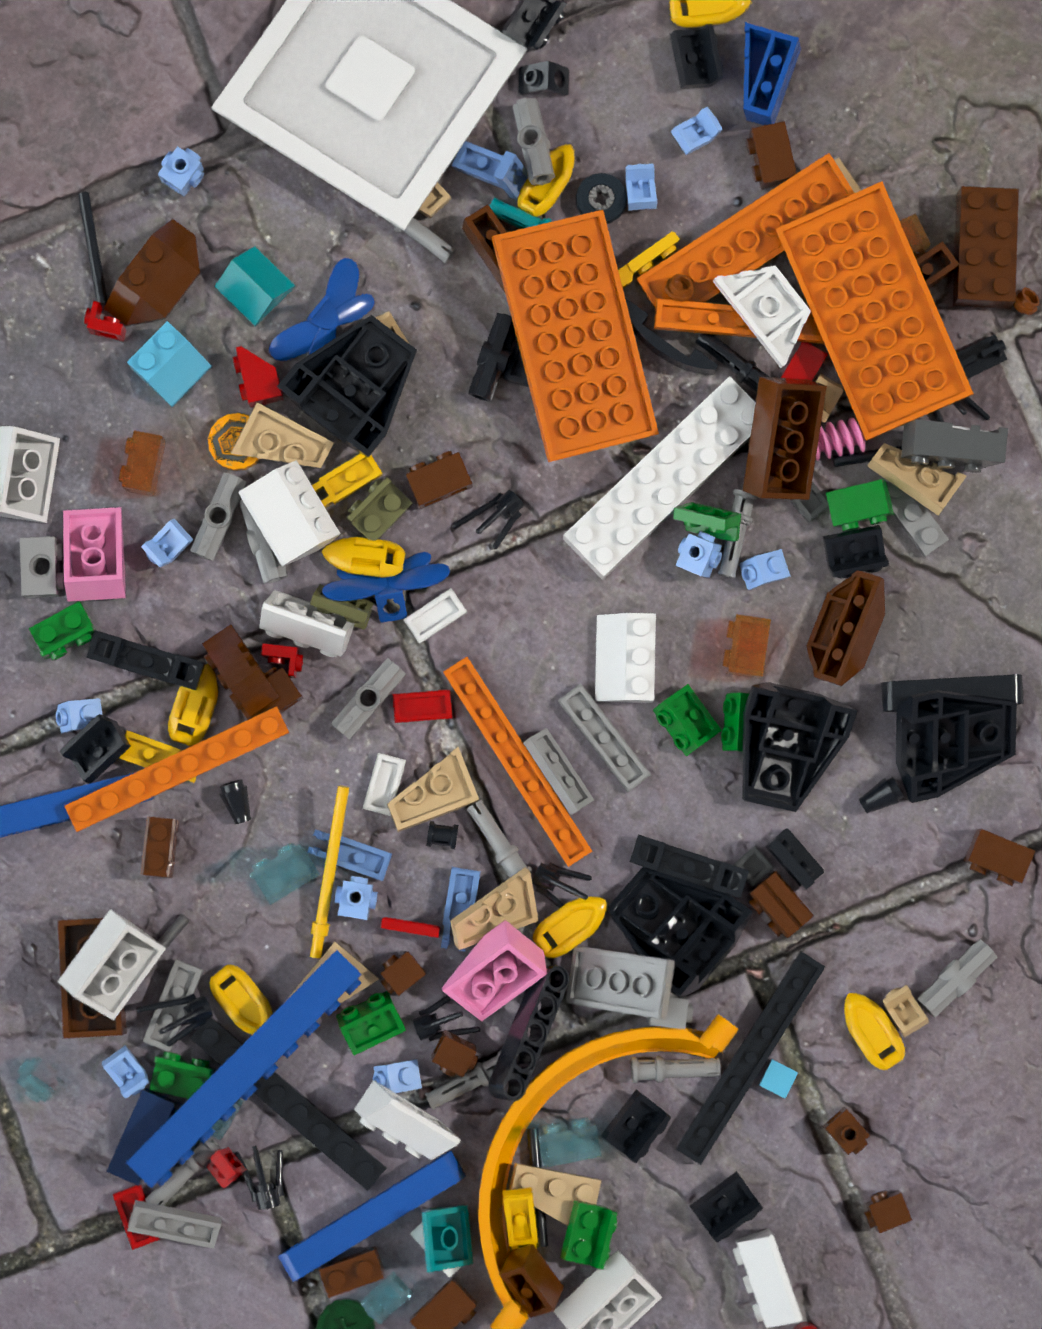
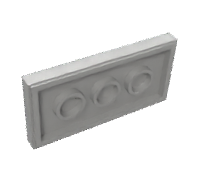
M576 946L573 949L566 1003L666 1020L675 961Z

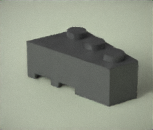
M913 420L904 425L901 457L911 459L912 464L928 465L929 462L938 463L939 468L954 469L955 466H962L965 472L980 473L982 468L1005 463L1008 428L999 427L997 430L986 431L980 430L981 425H971V428L953 426V423Z

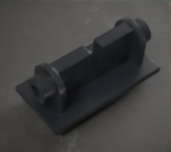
M995 334L956 353L967 379L1008 360L1004 353L1006 346L1002 339L998 341Z

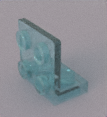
M291 842L277 851L279 856L270 861L266 857L251 866L254 871L248 875L251 880L257 882L270 905L320 876L319 871L303 845H295Z
M588 1117L571 1120V1126L560 1127V1123L542 1126L543 1131L538 1132L544 1168L602 1157L595 1121L590 1122Z

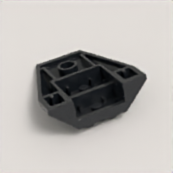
M370 315L296 363L277 388L301 411L346 446L369 458L387 435L417 349L373 315Z
M771 682L752 685L743 711L742 799L747 802L796 812L849 738L858 710L810 691Z
M940 690L910 695L896 711V765L909 801L914 803L937 798L1016 755L1017 702L1008 699Z
M645 867L639 870L606 908V911L637 955L675 961L670 992L679 999L698 990L735 947L753 914L752 910L728 894Z

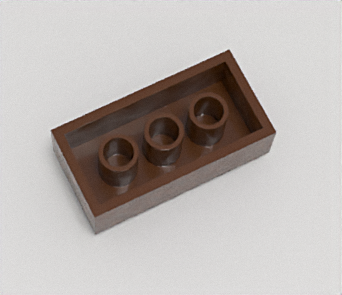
M961 186L957 192L954 258L959 263V266L954 272L953 306L1010 309L1015 303L1019 189Z
M759 377L742 491L759 498L810 499L826 385L808 379Z
M104 918L58 920L60 977ZM61 986L63 1039L127 1034L125 1006L113 1021L74 998Z

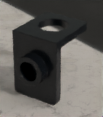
M551 61L520 66L519 94L525 95L547 90L562 96L569 94V68ZM556 71L562 77L561 87H558L555 82Z

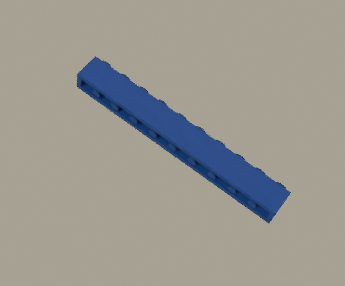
M336 950L126 1163L150 1188L156 1183L161 1187L173 1175L170 1169L177 1162L183 1165L194 1154L191 1148L198 1141L204 1144L216 1132L212 1126L219 1119L225 1122L236 1111L233 1105L240 1098L246 1101L257 1090L254 1084L261 1077L267 1080L279 1068L275 1062L282 1055L288 1059L299 1047L296 1041L303 1034L309 1037L320 1026L317 1020L324 1013L330 1016L341 1005L338 1001L344 992L351 995L362 983L358 979L362 974Z

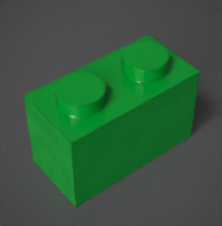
M883 479L826 492L833 526L837 528L842 527L843 532L858 529L859 523L870 521V525L887 522L888 516L894 515L888 484Z

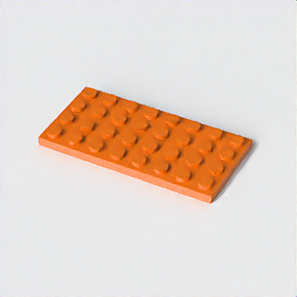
M883 181L776 228L866 441L974 395Z
M604 211L590 212L492 236L548 462L658 435L659 432Z

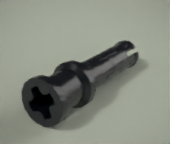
M701 333L695 341L697 345L701 346L737 375L738 382L746 383L756 392L758 390L759 377H769L756 366L757 363L754 360H745L713 334Z

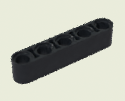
M1021 674L904 680L881 683L883 712H896L910 695L934 690L1016 701L1017 705L1024 704Z
M546 965L547 975L526 989L489 1080V1092L494 1098L517 1101L525 1094L569 983V974L564 967ZM550 974L552 975L551 983L549 982ZM539 1001H541L540 1010L538 1008ZM530 1028V1036L528 1037L527 1032ZM519 1055L520 1060L517 1065V1056ZM507 1082H508L509 1087H508V1090H507V1092H506V1088H505V1087H506V1084H507Z

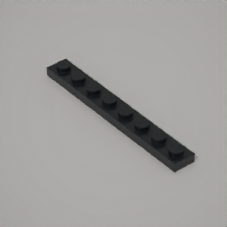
M802 951L798 953L675 1148L699 1165L703 1163L825 969L824 965Z
M212 1017L206 1019V1024L201 1025L190 1038L221 1066L243 1045L242 1042ZM274 1072L267 1080L261 1077L254 1084L257 1088L254 1092L256 1096L367 1191L387 1169L384 1164L277 1072Z

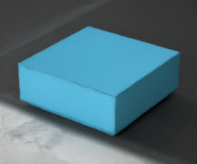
M771 1059L759 1086L786 1099L798 1072Z

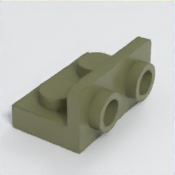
M388 477L384 481L378 479L369 488L368 492L370 495L363 502L360 499L357 500L348 510L350 513L347 517L348 521L368 540L376 541L380 539L413 505Z
M320 584L312 596L310 605L317 607L318 611L325 614L335 613L344 616L346 621L355 623L354 627L366 629L374 602L365 599L353 601L331 600L323 595L324 585Z

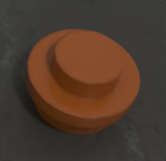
M683 274L674 275L667 281L666 293L676 301H688L694 294L693 281Z
M1029 288L1017 290L1016 300L1013 304L1015 309L1022 314L1033 315L1040 304L1037 294Z

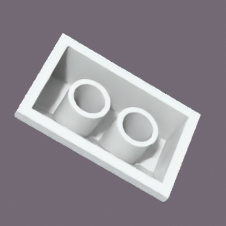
M0 426L1 517L47 523L60 438L15 426Z
M297 460L276 468L238 492L282 567L323 549L340 535L339 530Z
M274 590L263 603L259 628L266 630V634L271 637H286L293 640V643L303 648L312 646L320 649L323 655L329 657H337L338 655L341 657L347 649L355 623L348 622L344 619V616L335 613H322L316 609L317 607L310 605L308 601Z
M619 613L597 615L595 702H654L656 614Z
M110 909L57 982L74 998L114 1021L166 948L133 923Z
M375 1080L372 1081L354 1109L362 1117L359 1121L372 1131L376 1127L384 1131L382 1136L396 1145L399 1141L406 1144L405 1150L417 1158L424 1155L432 1160L455 1147L461 1141L443 1122Z
M767 1228L736 1239L737 1248L732 1250L738 1266L744 1265L747 1276L742 1277L747 1293H753L757 1304L752 1305L757 1322L763 1321L766 1328L803 1321L771 1231Z
M617 1250L605 1262L603 1270L597 1269L590 1277L585 1279L553 1312L567 1329H630L662 1296L632 1263Z

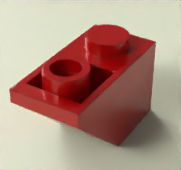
M242 346L236 347L237 356L233 357L236 374L242 373L244 383L239 384L242 401L248 400L250 408L255 407L257 402L266 405L283 401V393L277 388L280 380L276 367Z

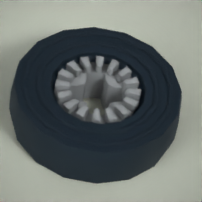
M606 173L592 174L584 179L578 187L576 194L577 209L581 215L603 210L607 224L612 223L621 216L627 202L626 190L620 180ZM601 192L603 196L608 195L609 198L606 200V205L601 206L599 202L595 203L593 201L597 198V193Z

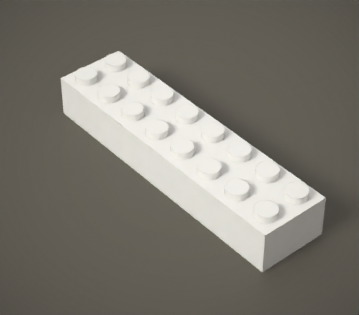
M729 376L563 535V540L604 580L674 512L675 507L681 506L750 440L756 402Z

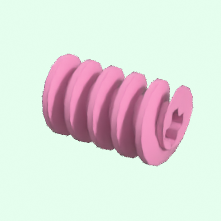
M853 417L848 419L847 426L843 420H838L836 429L831 422L826 423L825 431L822 426L820 427L816 461H820L821 452H824L827 458L831 459L832 450H836L838 456L842 457L843 448H847L850 455H853L854 448L857 445L862 453L865 452V437L859 423Z

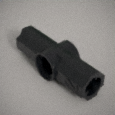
M496 314L489 337L482 345L477 360L478 367L468 392L469 395L479 400L492 402L501 374L505 373L512 353L510 349L516 336L510 315Z

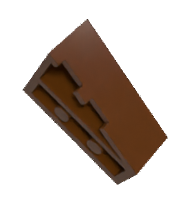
M231 624L202 643L208 653L204 658L213 671L218 669L220 672L217 678L225 690H231L232 694L229 697L238 710L244 708L249 716H252L279 698V695Z

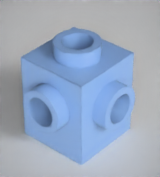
M177 146L174 152L169 151L162 160L161 166L163 167L158 173L161 182L185 197L190 188L197 187L204 176V173H202L204 168L199 161L201 157L189 148L184 151Z
M699 531L698 535L688 533L687 538L684 537L679 545L678 553L680 556L676 566L702 577H710L713 568H716L720 563L722 545L715 543V537L705 532Z
M351 876L350 881L343 880V886L337 885L335 903H339V916L368 920L370 909H375L378 892L373 891L374 885L367 884L368 878ZM354 892H359L361 895V900L358 903L352 901V894Z

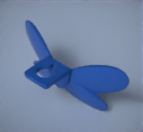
M350 258L341 259L331 272L326 295L309 314L307 321L287 328L272 340L269 346V353L274 359L286 361L308 351L310 355L336 338L337 326L356 321L370 312L375 304L373 296L370 294L355 296L359 281V268L355 261Z
M421 552L404 560L402 572L393 577L379 578L349 574L338 569L337 576L342 580L325 585L322 592L326 598L335 601H353L375 595L380 622L395 621L407 617L403 590L421 589L438 584L448 577L450 568L446 564H429L431 561L430 553ZM393 599L394 603L400 606L396 613L389 614L383 610L387 600Z

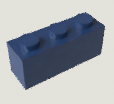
M147 1088L143 1089L106 1172L137 1186L142 1184L143 1180L126 1162L178 1111L175 1109L178 1102Z

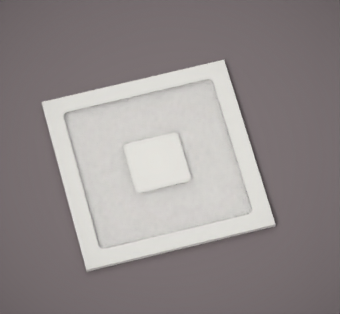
M287 0L211 108L405 231L525 55L527 48L451 0Z

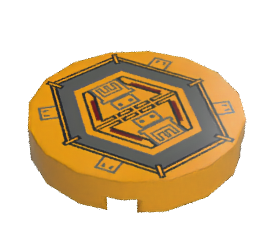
M241 413L227 414L218 419L210 430L208 437L209 451L218 464L229 470H247L260 460V458L231 454L249 418L248 415Z

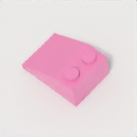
M121 507L63 511L64 586L67 601L126 598Z
M504 920L481 938L443 985L442 991L482 1022L547 975L544 951Z

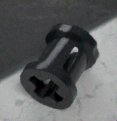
M430 820L426 846L431 847L432 844L449 846L450 849L455 850L459 825H439Z

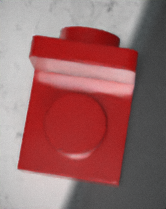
M93 301L92 308H87L84 318V324L87 325L90 334L124 341L126 329L123 324H120L121 321L109 316H104L103 320L100 319L103 307L100 302Z
M262 644L261 655L268 658L267 663L285 665V660H290L288 676L296 678V673L302 672L303 655L299 654L297 647Z
M229 1147L215 1152L210 1157L211 1162L207 1165V1169L222 1188L228 1187L246 1171V1168Z

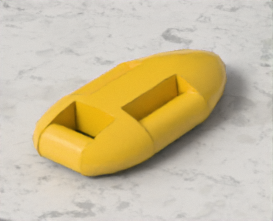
M669 0L671 20L676 25L687 28L703 27L706 24H725L742 15L751 4V0ZM682 3H686L688 16H682Z
M564 144L550 151L555 178L550 183L532 185L529 182V178L525 181L517 199L519 209L534 217H538L552 208L569 182L574 168L575 155L574 149L570 144ZM531 199H534L540 203L536 205L530 201Z
M349 537L333 541L322 550L324 558L342 571L349 574L379 578L393 577L401 573L406 554L404 549L394 542L379 539L374 541L363 537ZM387 553L393 554L392 564L386 563Z
M209 664L204 665L197 691L179 687L168 720L170 738L173 741L190 747L199 743L205 736L218 700L217 678ZM179 724L194 728L193 735L179 731Z
M588 896L587 900L577 898L567 902L540 922L533 933V942L544 951V955L547 958H557L565 955L592 936L598 929L605 916L606 900L601 897ZM547 931L557 944L554 948L551 947L543 936Z
M225 965L216 974L211 976L209 984L213 997L233 1023L244 1032L253 1035L273 1014L268 999L241 968L235 965ZM233 975L237 980L223 990L220 984Z
M848 993L844 1004L846 1025L866 1059L880 1070H888L895 1064L903 1061L905 1056L903 1040L881 1006L864 995ZM892 1045L895 1051L881 1059L878 1054Z

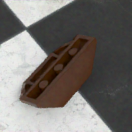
M174 219L153 233L118 278L104 310L119 319L127 327L166 319L200 275L196 235Z
M857 570L850 578L842 581L827 593L806 645L815 678L843 686L865 667L885 617V589L882 577Z

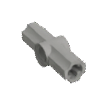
M523 98L517 100V103L513 105L518 128L517 141L523 150L529 182L532 185H545L555 178L549 152L550 141L545 134L538 100L536 98ZM538 138L534 144L530 145L532 140Z
M223 473L211 504L205 510V517L190 550L191 553L214 562L227 529L232 525L233 515L241 499L238 492L246 487L247 481L232 474ZM217 510L226 512V519L220 524L213 523L211 519L212 514Z
M240 500V508L248 529L246 531L251 551L256 556L263 583H273L287 578L286 567L281 566L243 500Z
M387 658L369 680L357 690L355 696L331 724L351 740L369 717L380 708L382 702L406 676V673ZM367 691H372L377 696L375 704L370 707L361 704V696Z
M979 939L958 960L954 959L938 974L939 978L917 998L918 1002L928 1013L936 1017L956 997L959 998L975 984L976 978L998 957L986 943Z

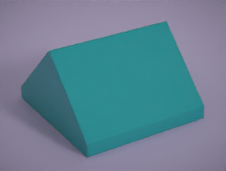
M255 246L234 258L215 285V288L255 327L296 287Z
M468 1205L422 1209L427 1272L472 1265L473 1256Z

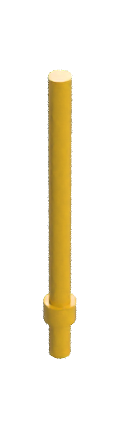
M338 785L316 921L312 922L311 927L313 939L310 957L318 959L322 956L324 938L328 936L330 924L327 923L349 793V787Z

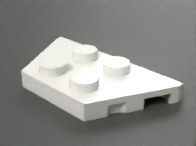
M776 265L764 267L761 270H748L734 275L717 276L713 280L717 288L780 368L785 366L811 312L808 306Z

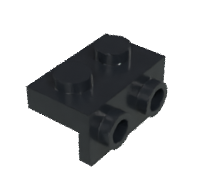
M521 0L501 31L526 47L527 51L542 49L550 38L548 34L552 27L556 26L564 17L565 12L563 10L567 3L564 0Z
M706 24L700 29L675 30L670 33L681 89L711 87L723 79V64L720 61L717 47L718 39L714 33L713 24Z
M880 525L823 536L827 566L833 577L845 579L851 577L857 570L874 573L882 570V567L889 566V560L885 555Z
M99 714L90 720L88 725L75 737L70 739L60 750V753L63 757L72 760L83 781L91 784L125 753L131 745L117 721Z
M636 1089L601 1134V1137L625 1154L631 1161L637 1163L640 1158L648 1153L650 1145L656 1137L664 1132L671 1116Z
M737 1171L690 1205L692 1211L716 1243L729 1237L735 1229L746 1221L752 1220L763 1209Z

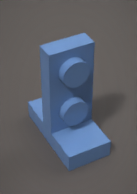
M467 141L460 148L451 165L459 172L504 189L507 195L515 200L518 199L519 192L528 179L527 169L516 154L505 151L504 155H500Z

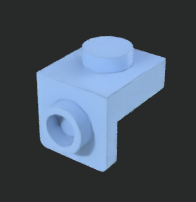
M705 107L695 117L675 126L671 133L687 155L711 143L722 131V127L710 109Z
M654 164L626 166L628 210L657 208Z
M174 518L153 539L145 542L141 547L152 563L162 567L173 562L193 541V538Z
M782 549L760 554L740 563L742 578L748 590L790 577Z
M100 698L74 700L58 704L56 723L60 727L61 733L82 730L88 725L90 720L99 714L102 715Z
M126 1045L102 1061L103 1068L118 1085L125 1099L140 1093L149 1082L146 1070Z
M417 1059L374 1066L373 1080L394 1093L422 1088Z

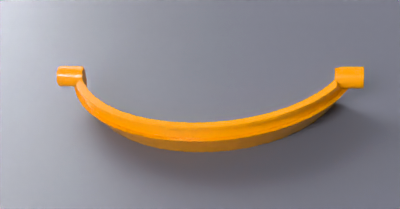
M717 1014L705 1031L691 1028L677 1029L655 1026L633 1028L596 1038L567 1052L548 1065L528 1084L523 1097L512 1103L500 1122L490 1144L479 1189L478 1220L480 1242L493 1287L503 1305V1309L490 1325L491 1329H521L529 1319L528 1314L499 1274L510 1251L506 1232L503 1191L507 1187L509 1170L515 1151L525 1130L537 1112L561 1087L579 1074L618 1057L636 1053L664 1051L681 1052L708 1059L714 1058L719 1052L722 1053L735 1036L739 1030L736 1026Z

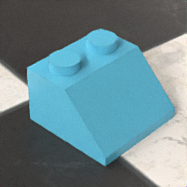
M168 321L127 361L131 369L171 407L212 367Z

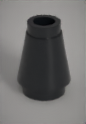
M891 777L887 780L886 778L882 779L863 797L859 798V801L868 814L899 803L898 800L903 798L904 795L895 779Z
M242 779L221 785L222 793L219 795L234 823L240 824L251 820L247 785L243 784Z

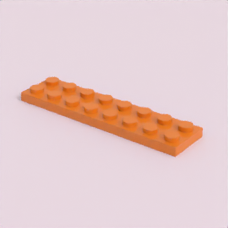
M828 153L636 278L654 308H656L657 299L674 300L668 296L665 287L667 281L677 274L686 275L693 281L694 294L688 301L705 303L721 292L713 282L717 276L734 275L748 270L754 271L784 251L776 228L854 194V191L831 154Z

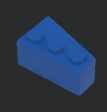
M745 22L743 107L747 121L757 124H773L776 121L801 51L800 41L798 37Z

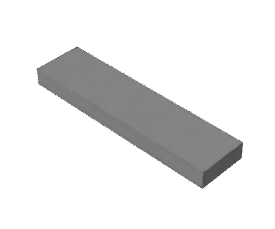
M581 683L558 700V703L627 792H630L651 775Z

